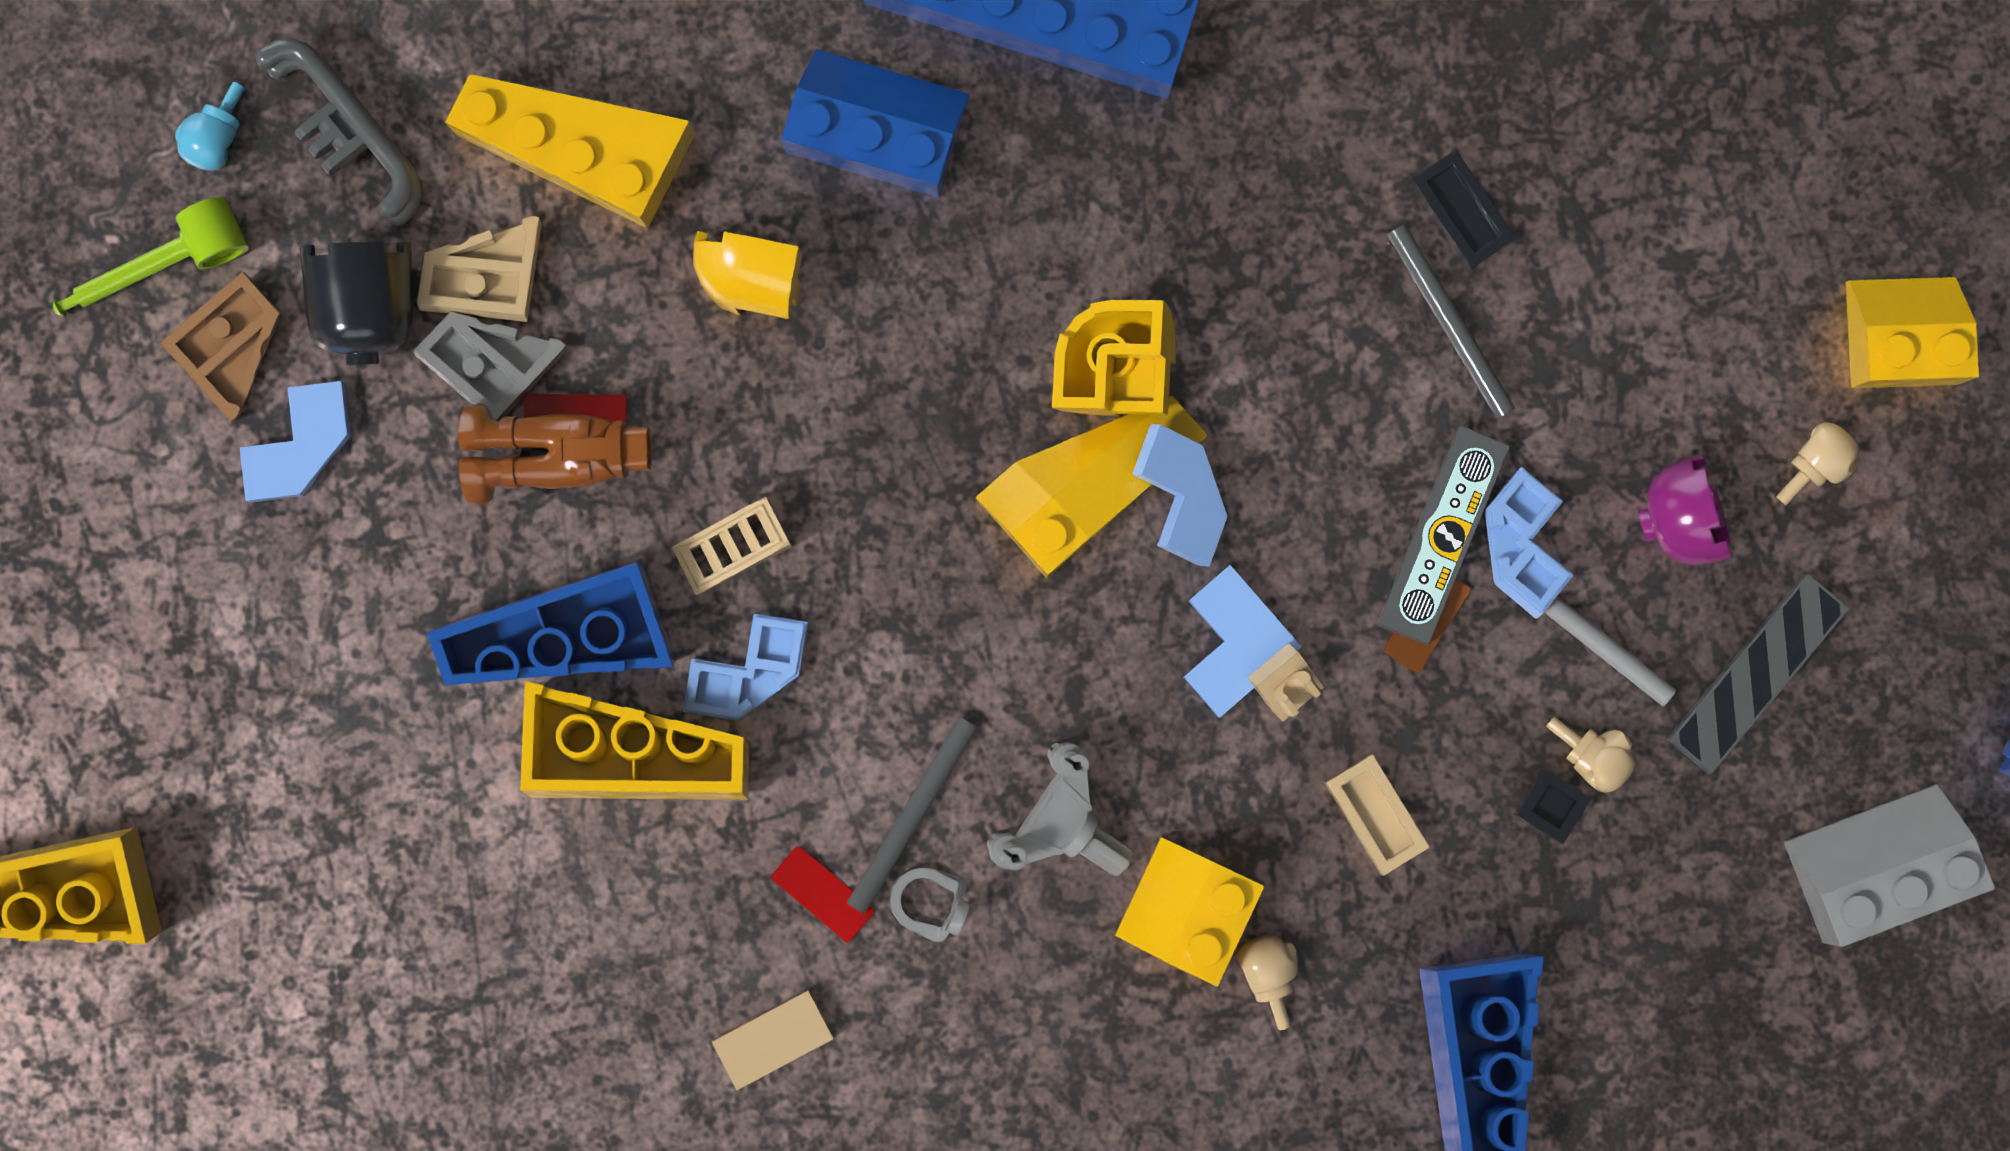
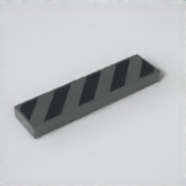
M1803 574L1669 734L1666 740L1704 772L1712 774L1850 608L1809 574Z

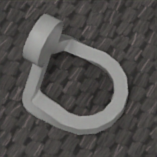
M923 866L911 868L901 874L891 888L889 898L891 911L897 921L907 929L934 942H942L949 933L957 936L963 927L970 907V902L963 900L966 883L961 877L938 869ZM926 878L933 880L954 893L951 912L941 927L915 921L905 914L901 905V896L907 884L915 879Z

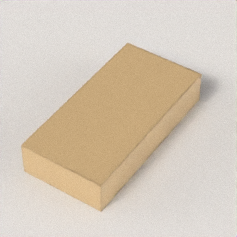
M1373 754L1366 756L1324 782L1380 875L1388 874L1430 848Z
M808 989L714 1039L712 1044L736 1090H739L833 1040L835 1036L811 990Z

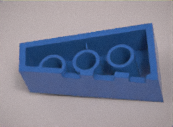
M642 559L436 627L426 633L444 685L516 680L529 677H555L590 672H615L651 667L664 668L673 667L676 662Z
M1521 953L1419 968L1445 1151L1526 1150L1529 1113L1526 1112L1528 1082H1532L1534 1061L1531 1060L1533 1028L1537 1026L1539 1004L1536 1003L1538 976H1542L1544 956Z

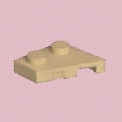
M530 216L521 219L522 225L492 235L489 230L469 237L463 244H448L425 252L417 299L420 311L447 314L455 312L467 316L528 322L542 227L540 218Z

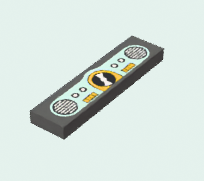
M1461 425L1456 428L1376 623L1377 626L1422 645H1429L1510 447L1509 445Z

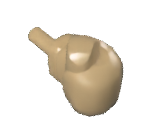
M1831 422L1818 424L1813 429L1811 438L1798 451V456L1790 462L1799 472L1776 498L1784 505H1787L1809 481L1820 488L1826 480L1837 484L1849 478L1857 468L1854 461L1859 452V445L1839 425Z
M1555 716L1547 724L1546 727L1573 748L1566 759L1575 765L1574 769L1594 789L1604 793L1613 792L1622 786L1634 771L1636 763L1630 752L1633 743L1621 731L1611 730L1598 736L1590 728L1584 737L1581 738Z
M1274 934L1263 935L1249 940L1238 951V963L1242 967L1256 1001L1270 1002L1278 1030L1291 1027L1282 997L1293 991L1290 981L1298 973L1297 951L1293 944L1284 943L1283 940Z

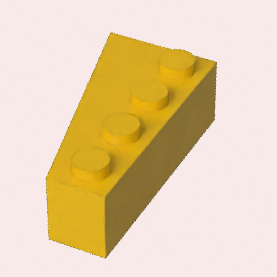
M469 74L445 121L457 136L647 229L695 136V132L688 120Z
M525 681L520 790L529 797L748 800L750 746L744 737L675 719H666L648 714L645 711L625 706L620 707L593 700L590 697L571 692L566 693Z
M137 827L0 856V938H16L19 941L57 939L86 943L126 941V944H147L162 932Z

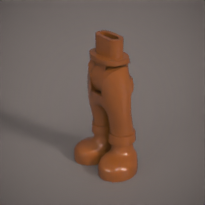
M481 403L465 405L460 415L458 444L463 451H486L496 447H502L504 450L519 448H547L549 450L546 455L519 457L518 455L503 456L502 458L462 457L459 461L460 483L464 498L471 506H484L488 504L494 496L495 487L501 484L506 489L520 488V486L546 489L574 488L594 485L614 477L627 478L629 471L651 470L652 446L649 426L627 427L624 420L612 422L582 414H549L519 419L518 417H503L501 421L493 419L491 411L487 406Z

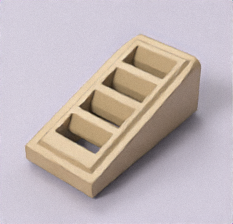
M764 497L671 548L695 595L698 596L793 546L769 499ZM757 517L770 540V543L761 547L749 524V521ZM737 527L740 528L752 552L742 557L729 532ZM718 537L721 538L733 562L726 567H723L711 543L712 540ZM700 546L714 571L713 574L706 578L691 552Z

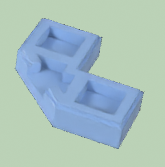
M336 381L287 387L293 441L240 447L245 501L251 503L299 497L307 493L317 480L318 474L351 437L346 385L344 382Z
M1150 424L1132 475L1175 495L1157 546L1198 566L1210 567L1228 516L1204 447L1161 424Z
M1521 466L1490 502L1484 512L1494 584L1537 619L1545 612L1573 577V574L1532 541L1563 501Z
M754 614L745 667L691 658L683 712L735 721L747 715L800 676L808 622Z

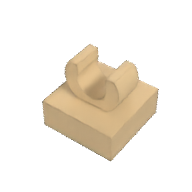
M1289 643L1247 677L1272 712L1282 722L1289 716H1296L1299 713L1298 709L1312 697L1317 698L1320 696L1321 689L1324 688L1300 653Z

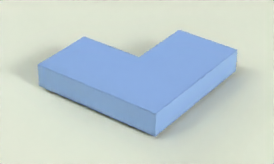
M1229 565L1189 600V603L1223 640V643L1183 678L1216 716L1220 718L1254 688L1247 677L1288 643L1296 650L1302 646L1233 567Z

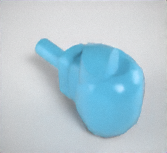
M233 82L219 108L205 105L201 113H194L188 116L179 125L175 138L178 153L185 162L196 168L208 171L224 167L228 159L227 147L231 146L236 131L240 126L239 121L231 113L245 90L242 85Z

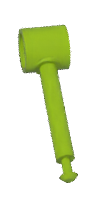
M213 197L183 209L175 217L180 228V237L73 289L74 294L61 301L55 297L53 301L54 311L66 317V310L78 304L83 308L189 256L194 259L198 269L218 267L242 256L249 247L227 198Z

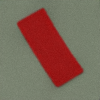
M527 393L524 396V418L549 414H582L612 422L618 420L626 422L627 397L624 394Z
M796 846L771 875L773 882L797 900L846 943L853 939L874 914V909L871 906L863 914L848 905L846 902L853 891L799 846Z

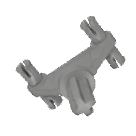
M1070 742L1052 744L1051 747L1054 749L1052 751L1048 749L1047 757L1052 769L1057 774L1016 835L1000 832L990 836L993 840L987 841V848L991 860L1003 869L1019 870L1025 864L1065 853L1069 857H1074L1080 853L1112 876H1119L1130 865L1133 852L1131 848L1097 826L1099 819L1098 816L1092 813V806L1090 805L1087 775L1089 762L1084 751L1079 746Z

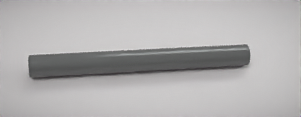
M1406 224L1387 234L1496 419L1514 410L1515 406Z
M961 717L958 718L846 902L848 905L863 914L866 913L978 729L976 726Z

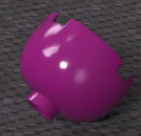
M1704 454L1680 460L1661 470L1653 478L1647 490L1648 508L1638 511L1646 541L1657 540L1666 556L1678 563L1688 565L1709 564L1733 558V552L1728 544H1731L1724 512L1716 486L1709 485L1706 473L1711 470Z

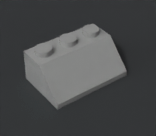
M1937 784L1783 841L1822 942L1837 947H1844L1995 889L1975 836Z

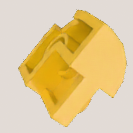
M697 231L693 244V266L705 292L722 309L739 316L742 309L789 319L791 306H797L801 289L798 273L802 254L798 246L724 232L722 243L711 242L707 238V233Z
M1107 300L1091 303L1090 308L1077 315L1065 332L1059 334L1054 357L1052 408L1064 412L1099 416H1121V414L1168 415L1170 365L1176 364V341L1171 309L1164 300Z

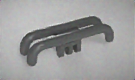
M287 38L277 39L262 47L256 54V62L261 68L267 69L268 74L272 78H283L294 70L306 71L330 101L295 130V135L301 142H306L320 131L323 133L322 136L309 146L308 150L315 159H318L333 148L336 149V152L322 164V168L328 175L337 173L365 149L369 148L388 171L393 183L389 194L379 203V212L394 226L406 224L419 210L423 197L422 181L408 159L331 65L308 43Z

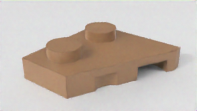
M241 272L165 337L160 344L232 422L241 415L282 313L245 272Z

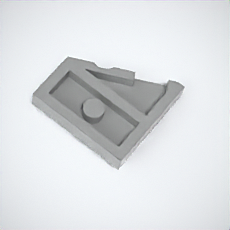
M450 312L414 349L415 356L471 404L481 403L486 405L491 411L493 419L501 421L567 351L566 345L560 340L550 338L548 341L518 333L516 328L500 324L487 325L480 323L477 318L455 312Z

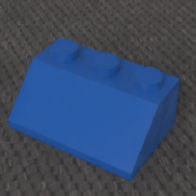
M815 49L796 88L781 141L787 153L939 198L969 100V94Z

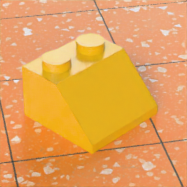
M1956 277L1849 280L1846 282L1851 388L1959 385L1979 377L1976 321Z
M1160 837L1115 936L1168 964L1218 987L1264 886Z

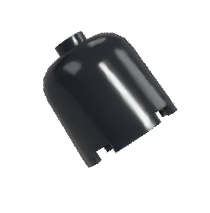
M383 242L328 243V255H315V245L300 246L307 326L311 339L319 348L328 353L345 354L346 365L379 364V353L394 351L406 343L411 334L413 324L412 249L410 242H397V253H384Z

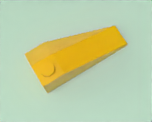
M1170 396L1168 415L1127 414L1021 459L1010 466L975 498L1040 572L1048 578L1152 486V484L1132 475L1150 424H1161L1199 444L1208 435L1173 396Z

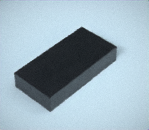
M1457 150L1409 181V184L1467 271L1516 239Z

